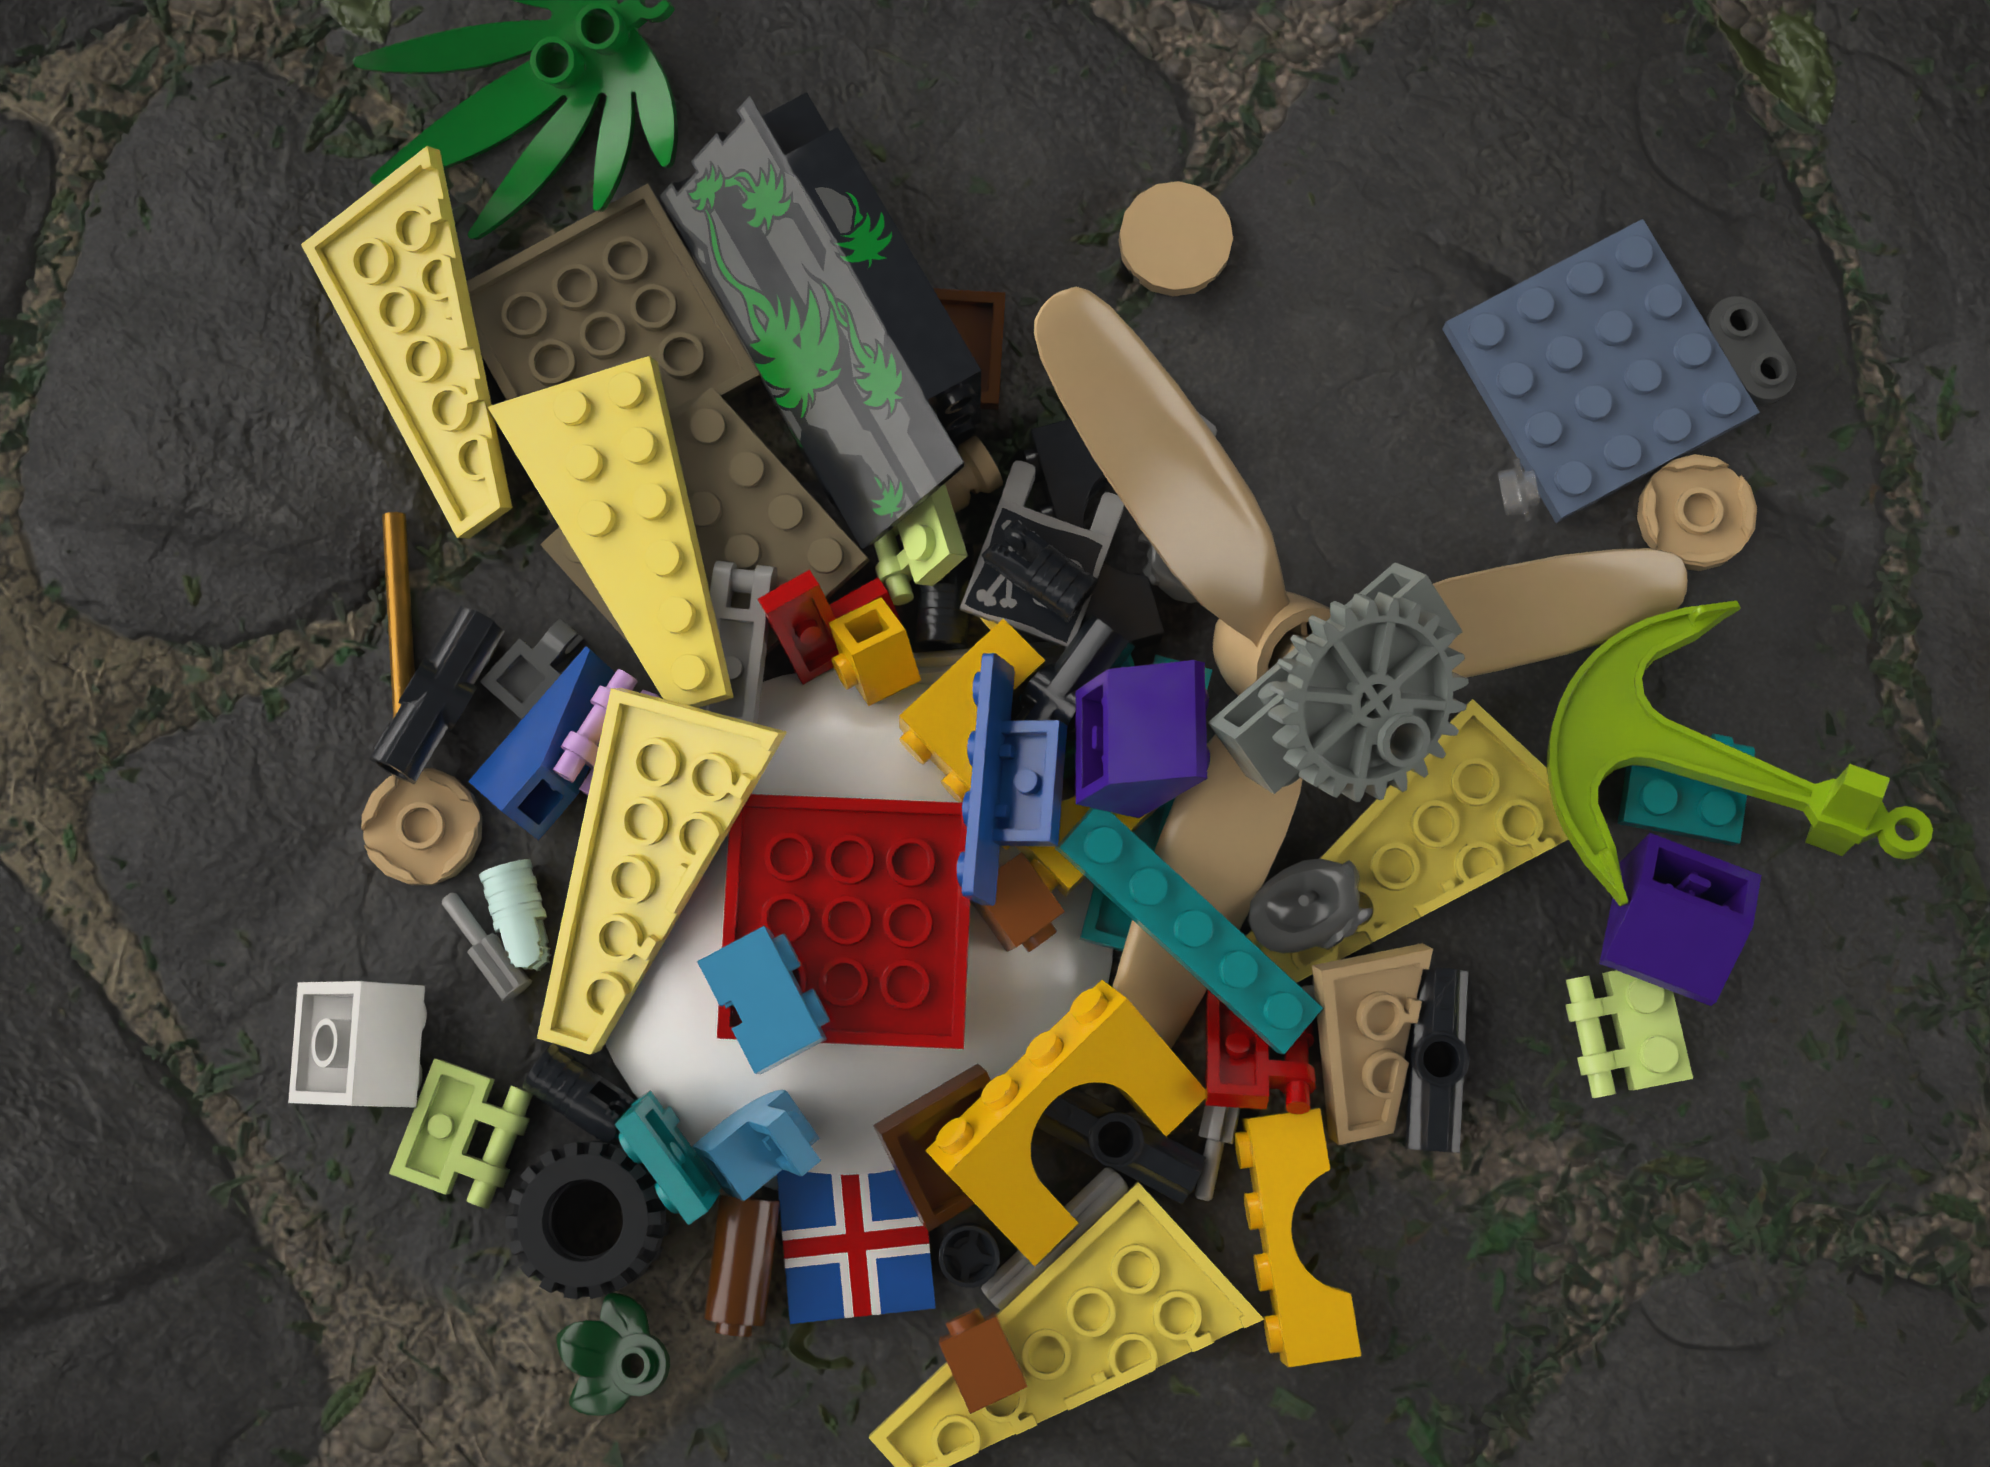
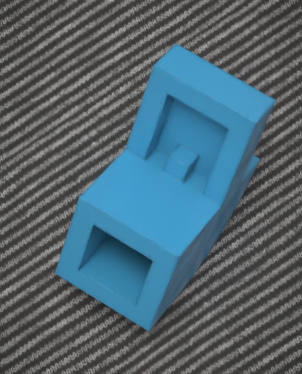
M786 1090L773 1091L753 1100L731 1114L692 1145L725 1193L742 1201L749 1198L781 1170L803 1176L821 1161L811 1147L820 1137Z

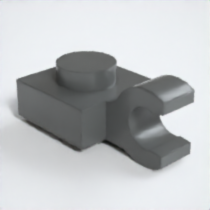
M558 619L534 648L519 638L480 683L519 718L523 719L561 675L555 667L569 658L585 639L567 623Z

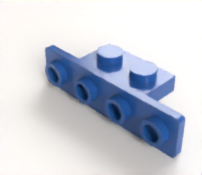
M983 653L981 671L975 674L973 680V699L977 706L976 730L970 733L967 744L968 759L972 766L970 791L965 793L962 802V816L967 827L965 851L960 853L957 861V880L962 888V895L980 905L994 906L996 902L1000 846L1058 847L1068 727L1060 720L1011 721L1015 670L1012 665L996 653Z

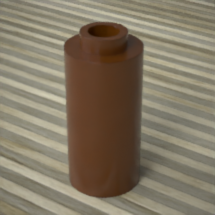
M720 1194L704 1315L705 1320L716 1322L715 1333L750 1337L753 1326L765 1325L780 1201L749 1197L742 1201L731 1195Z

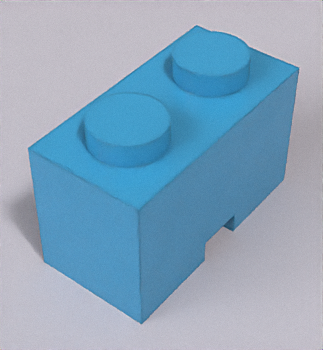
M763 926L697 961L719 1006L725 1005L726 1008L734 1005L743 1023L732 1028V1031L754 1074H763L827 1040L821 1026L830 1022V1019L813 988L805 993L802 992L792 972L801 967V963L785 933L774 938L771 930Z

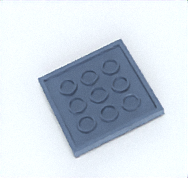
M1643 219L1446 321L1442 328L1555 523L1658 470L1673 459L1680 458L1748 422L1760 413Z

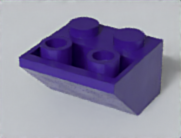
M1189 660L1107 669L1076 690V805L1140 818L1208 779L1207 770L1210 764V750L1207 746L1206 711L1209 704V694L1205 688L1204 662Z
M1649 833L1619 862L1628 904L1619 906L1612 897L1599 964L1712 1006L1717 1002L1753 928L1762 875Z

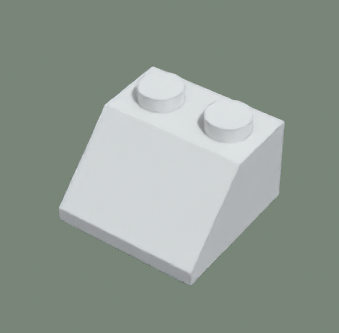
M366 981L298 983L288 1103L416 1108L417 1092L422 1083V1067L420 1065L421 1035L427 1019V1010L424 1004L425 986Z

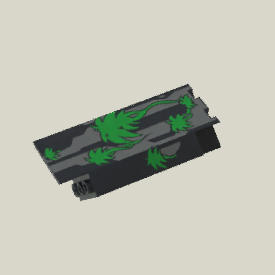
M807 92L763 116L751 96H749L736 110L742 119L737 127L729 134L717 132L692 159L691 163L696 172L681 182H672L659 197L690 249L696 267L757 369L763 387L831 504L835 502L861 549H864L882 538L964 467V461L955 445L973 435L976 431L975 425L981 422V369L839 128L837 127L829 131Z

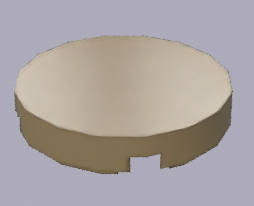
M1176 181L1156 184L1140 193L1124 213L1118 240L1122 261L1130 272L1131 270L1132 274L1140 280L1139 283L1152 292L1173 297L1195 294L1207 287V284L1213 281L1217 275H1220L1227 265L1233 242V233L1230 217L1215 196L1200 186Z
M1694 454L1673 459L1649 478L1639 496L1637 520L1642 537L1650 548L1671 552L1680 557L1687 570L1702 571L1721 566L1743 549L1755 530L1757 505L1751 486L1742 475L1738 477L1733 470L1729 469V464L1716 457Z
M424 768L416 783L412 784L392 775L371 793L362 813L361 830L364 831L363 839L366 844L364 846L369 859L385 875L409 885H436L457 876L473 860L482 839V814L475 796L454 776L434 768Z

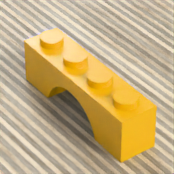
M1310 1108L1305 1114L1296 1115L1283 1112L1241 1119L1243 1132L1234 1133V1142L1240 1169H1250L1253 1192L1244 1194V1205L1249 1229H1259L1263 1253L1254 1255V1267L1260 1292L1269 1291L1273 1315L1264 1316V1329L1270 1354L1279 1353L1280 1361L1287 1367L1360 1357L1361 1350L1351 1293L1323 1284L1314 1278L1301 1263L1292 1240V1217L1299 1197L1312 1181L1330 1170L1320 1108Z

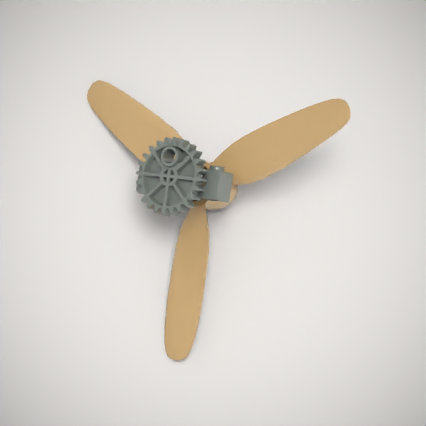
M1072 287L1051 296L1042 305L1034 320V336L1040 359L1061 403L1093 459L1172 574L1203 607L1219 618L1215 624L1212 642L1214 659L1226 683L1239 696L1208 722L1216 733L1207 743L1210 750V764L1207 770L1208 779L1175 797L1154 852L1238 930H1240L1249 913L1251 900L1262 888L1284 841L1300 795L1303 780L1315 787L1318 786L1319 789L1335 798L1342 793L1355 802L1361 801L1364 792L1378 800L1384 799L1387 783L1404 792L1407 790L1408 781L1406 773L1411 770L1424 778L1428 775L1424 758L1429 753L1439 758L1445 757L1446 753L1438 743L1441 735H1458L1459 730L1448 722L1450 713L1466 710V704L1453 698V691L1469 684L1467 677L1555 658L1605 643L1612 636L1641 620L1677 610L1684 600L1688 579L1687 570L1682 559L1674 553L1652 548L1612 549L1564 554L1456 576L1433 584L1426 574L1395 562L1360 593L1354 594L1353 599L1346 605L1333 601L1330 603V608L1310 598L1285 590L1271 529L1252 491L1179 385L1115 310L1091 291ZM1398 727L1395 737L1390 741L1393 732ZM1132 920L1113 988L1133 1004L1171 1049L1196 1010L1207 988Z

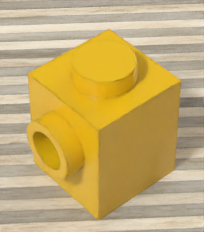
M882 597L829 622L839 652L838 655L831 658L834 669L845 689L848 690L855 686L868 706L921 681L906 629Z

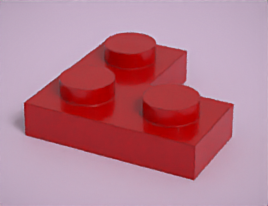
M809 569L757 599L802 685L834 668L831 658L838 655L839 652L829 622L882 597L902 624L889 592L879 577L849 592L846 596L829 605L820 584Z

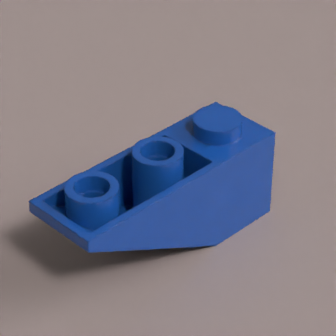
M586 646L468 781L500 811L538 841L577 797L580 791L579 788L583 784L589 766L585 764L573 783L555 773L553 768L564 753L560 746L570 731L577 733L594 706L590 700L598 687H606L615 674V671Z

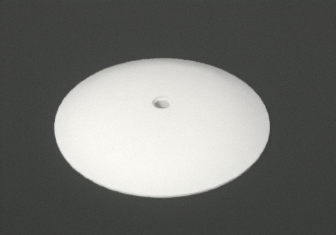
M834 668L802 685L796 673L782 675L762 682L757 724L786 731L787 733L751 794L957 802L941 784V780L946 775L930 759L924 765L918 762L899 740L904 734L899 729V715L931 685L915 683L892 696L868 706L855 686L848 690L845 689ZM1063 779L1062 801L1076 795L1066 779ZM728 832L605 1044L614 1064L636 1097L639 1098L651 1090L664 1109L670 1106L680 1119L677 1127L691 1146L731 1114L753 1100L773 1091L786 1090L820 1137L811 1147L821 1161L808 1172L838 1175L880 1173L895 1169L873 1127L874 1124L977 1063L987 1071L991 1080L1005 1074L1026 1053L1027 1047L1035 1037L1049 1031L1070 1011L1072 1003L1081 993L1093 988L1101 980H1104L1106 983L1109 982L1113 949L1079 940L1094 884L1087 878L1066 898L1056 888L1051 892L1065 912L1051 922L1057 932L1030 952H1027L1022 944L1006 952L971 903L964 1049L819 1043L763 1074H754L737 1040L717 1039L719 1004L697 963L700 959L722 948ZM1000 846L998 868L1021 852L1015 846H1011L1008 850ZM777 1175L763 1186L778 1190Z

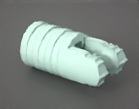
M524 859L508 862L481 872L479 877L485 889L483 890L485 898L489 903L488 909L494 921V930L501 933L505 951L509 952L507 958H510V964H514L515 968L522 967L524 970L535 969L536 971H541L542 967L550 963L549 957L551 955L549 950L551 948L547 946L549 941L543 923L547 916L545 909L542 907V898L537 889L538 884L536 877L533 875L531 860Z

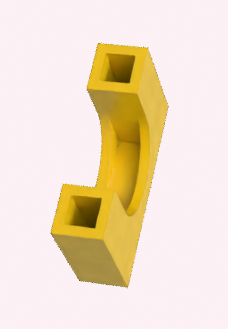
M1004 618L899 715V729L904 733L899 738L901 744L921 764L924 765L930 759L946 775L941 780L943 787L960 803L963 802L965 793L970 791L972 766L968 759L967 744L970 733L976 730L977 706L973 699L972 689L974 676L978 671H981L983 653H996L1014 667L1012 703L1023 693L1030 679L1045 664V659ZM1076 795L1062 801L1058 844L1090 809V807L1076 805ZM1158 808L1140 818L1113 814L1134 832ZM1002 846V847H1003L1004 849L1008 850L1011 846ZM1015 846L1030 861L1032 867L1051 892L1056 888L1066 898L1086 878L1055 847Z
M1101 980L1093 988L1081 993L1072 1003L1070 1011L1049 1031L1035 1037L1027 1047L1026 1053L1005 1074L992 1079L983 1089L981 1097L959 1118H955L945 1124L939 1131L936 1140L925 1150L1034 1267L1079 1224L1042 1184L1035 1173L1031 1160V1141L1034 1129L1042 1113L1053 1100L1065 1091L1086 1083L1111 1084L1121 1092L1144 1119L1167 1137L1205 1099V1088L1133 1004L1104 980Z

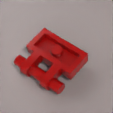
M1208 990L1206 998L1205 1106L1267 1109L1269 1089H1280L1282 1093L1286 1094V1110L1289 1113L1296 1115L1307 1113L1310 1110V1094L1316 1089L1315 1068L1309 1064V1047L1314 1043L1313 1022L1310 1023L1285 1053V1061L1269 1060L1268 1044Z

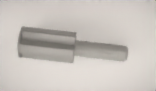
M457 893L446 895L442 900V905L472 944L467 953L502 999L501 1001L503 1003L510 1001L524 992L530 986L532 980L528 978L521 967L515 968L514 964H510L511 960L507 958L509 952L505 951L504 944L497 934L491 933L487 935Z
M1205 1106L1198 1136L1207 1138L1203 1154L1206 1159L1202 1167V1173L1197 1181L1195 1191L1197 1199L1210 1201L1213 1198L1224 1143H1234V1133H1236L1241 1108Z

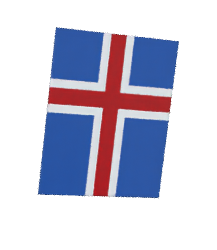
M781 1170L777 1174L790 1324L936 1308L928 1230L920 1222L895 1170L852 1175L807 1172L803 1176Z

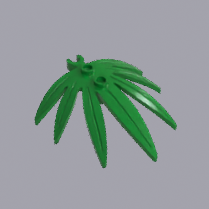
M511 0L523 5L550 10L551 18L548 20L495 22L455 28L412 38L353 58L354 66L365 71L393 74H443L495 66L531 54L529 61L480 89L430 125L370 177V182L374 185L379 184L426 146L440 150L444 169L472 159L517 135L567 97L566 102L545 124L516 161L469 230L468 238L480 240L516 214L550 181L577 145L594 114L601 96L606 94V103L597 142L593 185V210L598 212L605 211L619 187L628 163L634 134L635 94L642 127L655 157L660 165L667 169L673 167L675 163L678 144V120L673 93L658 58L638 31V28L646 22L659 23L668 19L675 10L671 2L662 0L655 7L648 8L645 0H624L621 3L619 0Z

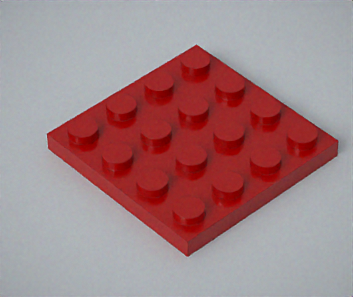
M751 794L729 831L722 948L763 926L771 930L774 938L785 933L801 963V967L792 972L802 992L805 993L813 988L830 1019V1022L821 1026L827 1040L821 1043L964 1049L971 900L962 895V888L957 880V861L960 853L965 851L967 827L962 816V803ZM725 1005L722 1007L718 1006L717 1039L737 1040L732 1028L743 1022L734 1005L726 1008Z

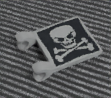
M1016 460L1008 475L1001 500L960 610L997 624L1004 618L1016 631L1067 648L1079 631L1091 596L1075 617L1067 623L987 565L981 555L989 546H993L996 542L1000 545L1003 544L1010 551H1014L1019 555L1018 551L1008 546L1009 544L1005 541V533L1003 531L1011 521L1017 520L1098 579L1122 516L1124 504L1118 495L1105 492L1100 500L1090 531L1025 508L1024 506L1035 481V467L1032 464Z

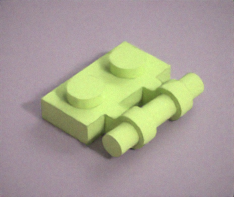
M945 484L882 538L873 543L879 560L875 566L877 577L887 588L894 605H904L912 601L914 595L909 582L914 579L915 584L934 586L968 556ZM899 534L904 549L901 552L896 539V536Z
M1615 970L1602 973L1607 997L1595 999L1590 976L1566 980L1571 1004L1565 1005L1569 1022L1575 1021L1583 1054L1582 1057H1577L1581 1075L1588 1076L1592 1098L1616 1094L1611 1070L1624 1068L1628 1090H1638L1693 1079L1675 997L1672 991ZM1611 1014L1619 1049L1606 1051L1599 1017Z
M434 1058L389 1174L445 1195L451 1194L458 1174H463L474 1179L466 1201L489 1209L497 1187L503 1188L510 1169L506 1168L505 1165L517 1135L524 1136L530 1118L525 1116L533 1094L524 1089L510 1086L503 1107H498L487 1103L495 1079L442 1059ZM479 1121L495 1127L482 1159L466 1154Z

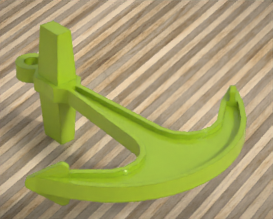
M1736 600L1684 607L1648 617L1628 626L1609 638L1586 659L1568 683L1559 702L1551 727L1547 749V774L1553 806L1564 833L1579 857L1612 895L1619 906L1628 904V898L1623 886L1616 846L1598 804V788L1602 780L1614 770L1629 765L1653 767L1803 811L1811 823L1805 843L1843 856L1855 843L1861 844L1877 837L1880 846L1887 854L1894 858L1905 860L1921 854L1932 839L1933 827L1931 821L1922 811L1914 807L1903 806L1897 807L1888 813L1882 800L1890 781L1889 777L1849 764L1837 779L1833 778L1814 784L1669 720L1651 706L1644 694L1642 681L1644 671L1653 661L1696 641L1725 618L1739 611L1741 607ZM1903 825L1910 828L1914 833V840L1908 841L1900 838L1896 833L1895 826Z

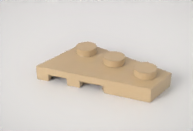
M1423 943L1312 965L1315 1001L1323 1007L1317 1015L1328 1135L1329 1139L1337 1145L1394 1133L1409 1065L1404 1056L1411 1023L1417 1024L1422 1001L1417 999L1423 969L1429 970L1433 948Z

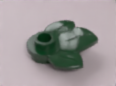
M615 1292L606 1295L600 1311V1321L585 1320L574 1322L557 1334L556 1343L562 1361L573 1373L580 1375L569 1400V1405L579 1413L594 1416L617 1413L624 1407L631 1396L640 1397L656 1392L668 1377L670 1369L668 1351L657 1337L650 1334L647 1313L642 1305L627 1295ZM635 1354L640 1355L644 1361V1370L639 1377L631 1369V1359Z

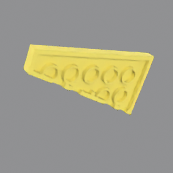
M426 146L308 238L301 246L457 538L470 539L511 510L512 503L495 419L488 409V406L492 404L441 153L438 149Z
M647 356L488 406L489 411L662 698L696 708L734 698L658 362L652 357Z
M611 688L537 1039L589 1055L602 1050L785 737L786 731L624 688Z
M1475 700L1469 701L1466 704V710L1459 712L1450 721L1459 730L1458 735L1448 736L1442 734L1439 738L1438 743L1443 747L1446 753L1445 757L1439 758L1429 753L1424 758L1428 775L1424 778L1411 770L1406 773L1408 781L1407 790L1404 792L1389 785L1386 788L1384 799H1376L1320 857L1321 859L1341 864L1349 860L1353 862L1360 876L1357 887L1360 894L1359 906L1361 908L1373 909L1369 919L1360 924L1353 935L1344 938L1342 942L1329 950L1313 947L1295 953H1279L1270 951L1259 943L1252 930L1246 935L1254 945L1296 983L1313 974L1312 965L1340 960L1569 840L1561 827L1553 806L1547 768Z
M1136 1182L1128 1189L1127 1193L1013 1301L997 1313L1025 1376L1026 1388L970 1414L946 1362L869 1435V1439L894 1467H949L979 1453L980 1450L1014 1434L1018 1435L1065 1410L1069 1411L1151 1373L1156 1368L1190 1352L1198 1351L1213 1344L1215 1340L1241 1328H1247L1264 1320V1318L1139 1182Z

